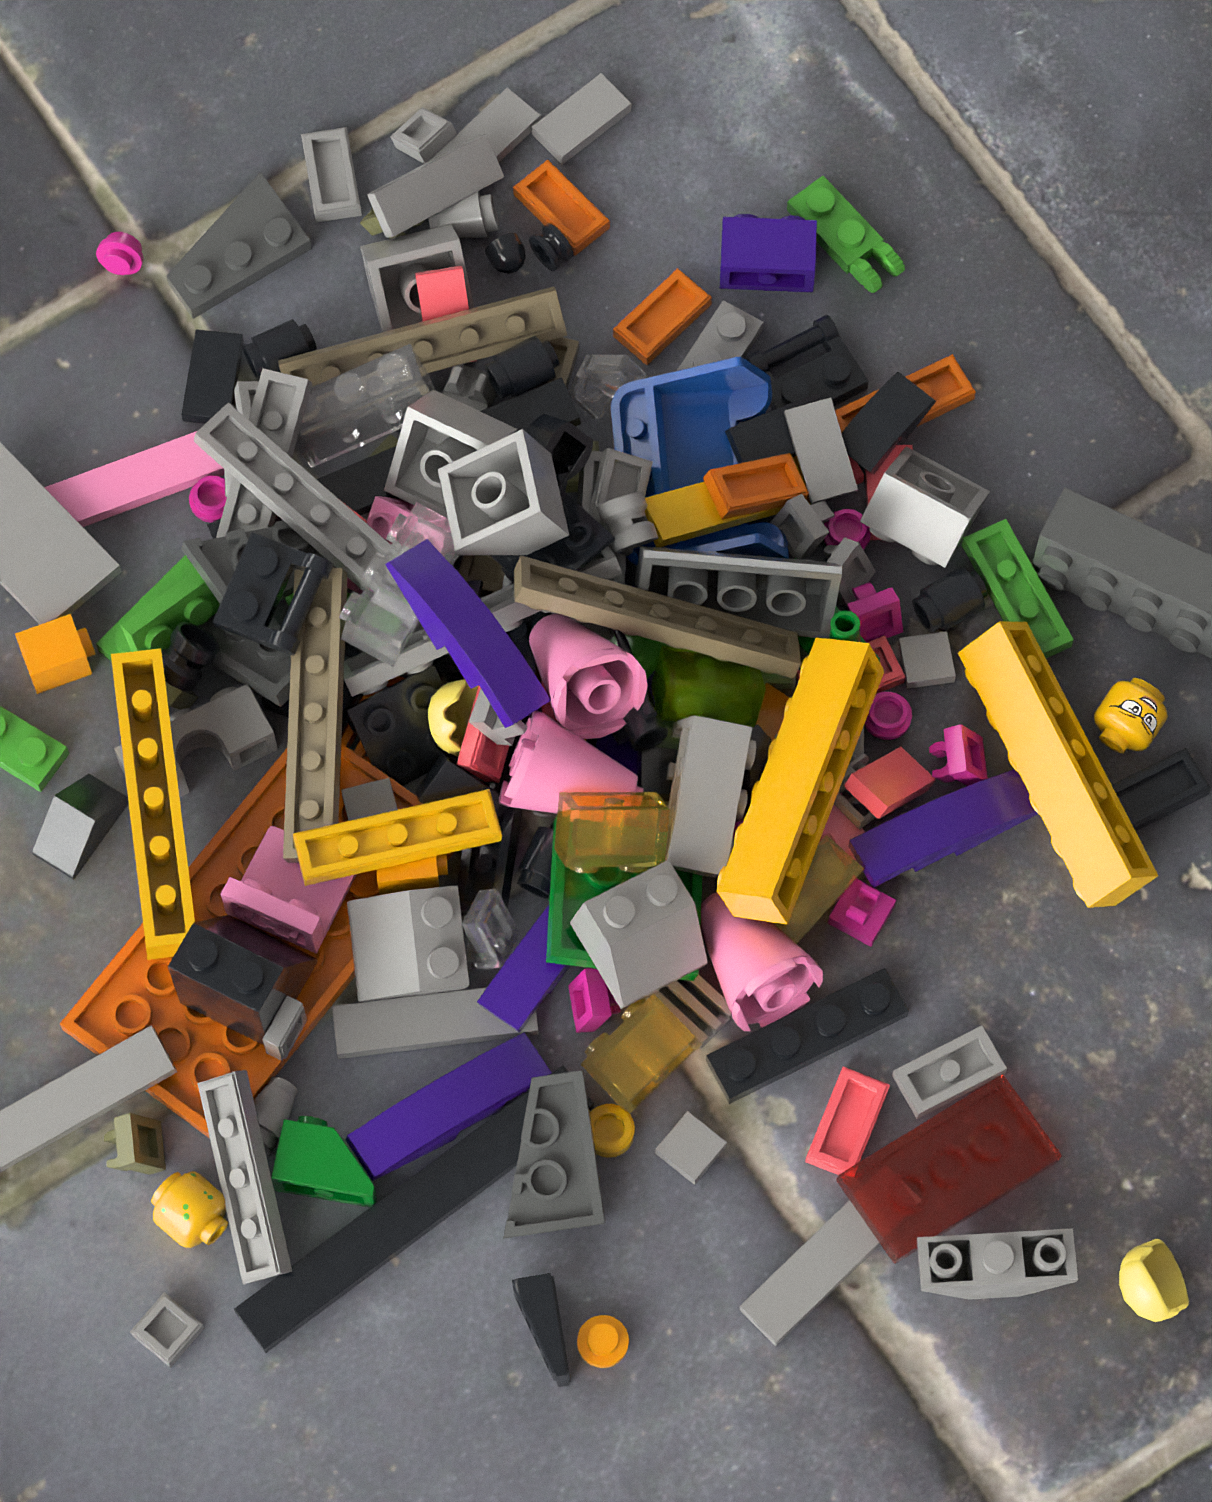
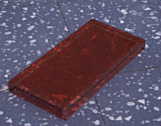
M1002 1074L838 1175L836 1181L890 1259L896 1264L917 1251V1237L943 1235L1059 1162L1062 1155Z

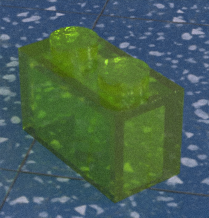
M669 646L661 647L651 684L656 709L662 720L676 722L695 715L752 728L756 726L766 691L761 671L757 668L731 661H720L710 655Z

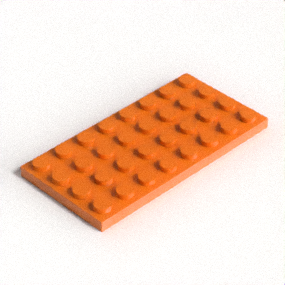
M341 743L338 823L348 821L341 793L342 789L386 778L390 779L398 810L423 803L418 801L415 794ZM287 748L188 867L195 922L228 915L224 908L221 892L229 877L238 881L242 880L270 826L284 830ZM451 852V853H447V854H446V855H447V861H448V860L450 859V857L454 854V852ZM377 870L356 875L317 953L248 924L317 958L318 961L296 999L303 1003L307 1022L287 1058L283 1059V1061L268 1055L264 1045L181 1004L168 970V965L173 957L147 960L143 923L60 1022V1026L63 1031L97 1056L145 1028L152 1026L156 1030L178 1072L145 1091L210 1139L197 1083L234 1071L247 1070L254 1100L265 1085L268 1084L271 1077H275L355 977L347 902L380 895Z

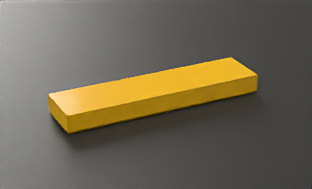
M794 456L792 458L803 479L797 456ZM705 482L645 498L647 503L645 510L647 521L654 524L658 539L653 541L656 547H664L773 516L782 509V507L722 520ZM807 496L806 500L811 505L809 497Z
M490 789L293 833V842L305 886L502 840V833Z

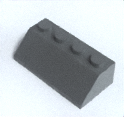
M640 546L635 575V588L797 632L798 637L829 639L830 621L834 616L842 578V566L833 562Z

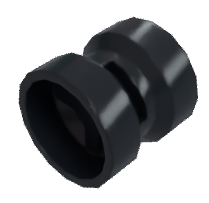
M180 622L170 636L171 645L169 648L161 650L165 682L180 690L192 691L202 678L201 669L204 665L212 663L220 651V646L216 639L203 628L192 623Z

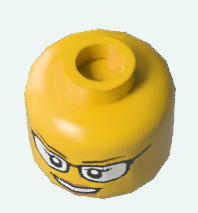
M1132 678L1130 682L1118 681L1115 683L1094 713L1095 724L1102 732L1099 736L1101 742L1118 753H1124L1126 749L1133 751L1145 750L1150 746L1167 720V710L1163 704L1165 701L1164 695L1153 685L1139 678Z

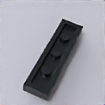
M883 968L707 1054L706 1062L725 1098L731 1104L907 1017L909 1010L888 972Z

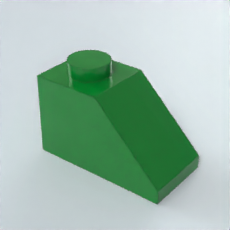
M299 1116L297 1121L284 1119L271 1177L275 1191L369 1208L377 1203L375 1186L335 1128L327 1127V1121L312 1116Z

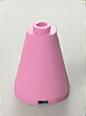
M557 613L548 615L538 621L533 627L529 636V644L545 690L551 699L550 704L555 718L559 724L582 739L602 738L620 730L627 723L623 718L633 707L637 711L644 703L648 687L645 670L632 654L565 615Z
M537 710L532 712V718H528L526 722L527 730L524 734L520 735L509 764V767H511L509 775L512 778L510 783L503 781L499 804L512 808L621 822L625 814L634 816L644 790L636 786L638 775L566 727L564 728L545 713Z
M718 892L707 897L701 904V934L731 1016L743 1031H751L748 1024L759 1023L761 1028L806 1006L811 1000L806 993L813 982L816 983L818 988L823 982V971L816 960L772 922L733 917Z

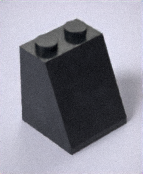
M230 915L194 922L169 963L168 970L181 1004L264 1045L262 1039L286 996L297 999L318 961L317 958Z

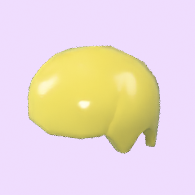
M465 679L441 686L431 697L428 708V721L433 739L441 749L459 757L478 686L470 689Z
M1154 1239L1141 1244L1126 1254L1120 1266L1119 1286L1124 1301L1138 1316L1153 1322H1160L1176 1316L1179 1311L1187 1308L1189 1299L1182 1273L1172 1252L1162 1240Z

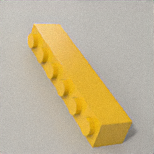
M999 621L958 652L966 668V678L980 695L987 709V719L992 727L998 731L1008 750V760L1012 767L1020 774L1030 793V803L1034 810L1041 815L1051 835V843L1054 850L1063 858L1073 878V887L1077 895L1085 901L1088 908L1116 906L1158 877V874L1028 623Z
M816 637L809 656L804 658L800 669V679L793 697H790L786 702L784 720L777 738L773 739L769 745L766 766L760 780L753 786L751 804L744 822L739 824L736 829L733 850L727 865L720 870L716 891L733 917L788 925L884 674V669L870 643Z
M160 648L111 654L147 960L173 957L191 925L195 922L162 652Z

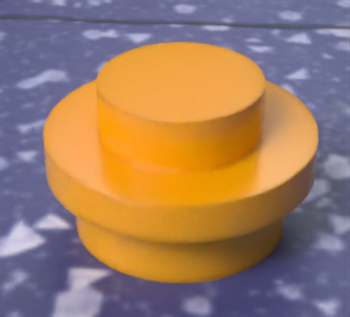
M594 1316L588 1319L578 1332V1351L581 1357L594 1367H612L618 1364L628 1351V1332L625 1326L612 1316Z

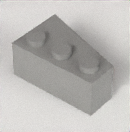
M695 715L673 722L671 737L680 738L676 763L670 762L668 765L667 780H672L673 782L669 804L663 808L657 865L669 860L677 871L717 878L720 870L727 865L734 847L733 832L736 819H742L747 804V790L741 788L744 771L751 769L756 754V741L750 740L752 727Z

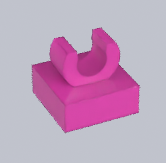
M870 582L852 588L856 601L847 604L848 611L855 613L859 617L860 635L866 642L882 636L889 638L903 632L900 600L892 587L876 593Z
M962 724L943 729L945 742L940 741L932 744L929 747V753L937 758L947 756V764L941 769L933 770L932 777L944 783L958 780L966 786L988 779L983 737Z
M852 877L830 914L828 924L872 947L895 908L896 899Z
M585 968L568 985L576 1033L595 1032L612 1014L621 1012L618 1003L597 969Z

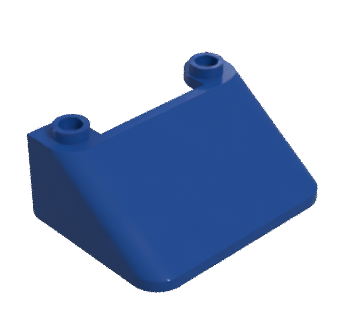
M734 357L622 385L615 392L611 401L614 449L653 462L645 498L704 482L703 477L710 469L738 464L725 431L738 425L740 422L748 421L766 413L772 400L771 377L743 357ZM748 522L664 546L670 549L713 551L717 553L789 559L788 543L784 532L768 522L751 525ZM653 541L645 545H642L647 547H656ZM640 547L634 548L633 553L626 556L635 565L638 562Z

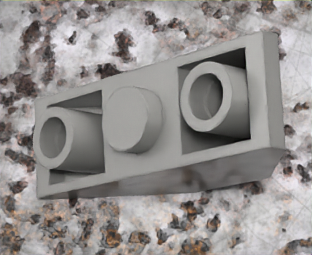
M1073 1228L917 1237L921 1291L968 1300L1020 1297L1078 1281Z

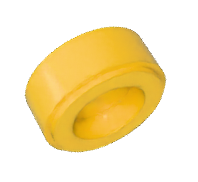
M603 1104L594 1108L590 1112L596 1154L607 1158L622 1155L630 1148L634 1140L635 1125L632 1116L626 1109L616 1104Z

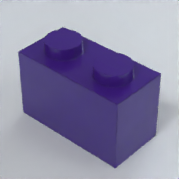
M752 214L723 217L720 289L813 292L817 220H805L800 216L793 215L785 216L781 219L758 218Z

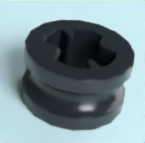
M550 223L542 228V235L533 234L529 238V244L534 254L551 271H555L560 267L561 259L568 261L573 257V250L568 240L558 228Z

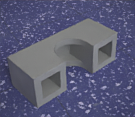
M248 683L239 688H225L213 695L210 702L194 710L191 708L179 710L170 716L179 797L190 793L185 776L181 770L182 762L191 751L197 748L211 747L221 751L228 759L233 771L278 750L274 732ZM122 745L114 748L119 765L125 775Z

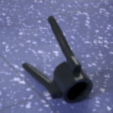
M613 629L618 647L633 655L625 634ZM647 687L644 703L637 711L633 707L623 718L627 724L620 730L612 733L618 745L629 741L634 751H644L653 748L665 740L668 730L655 707L649 687Z

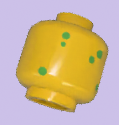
M190 1171L183 1175L179 1172L173 1173L159 1186L151 1199V1203L155 1206L153 1210V1221L185 1248H192L202 1242L207 1245L213 1244L228 1226V1221L224 1219L226 1208L222 1192L195 1171Z

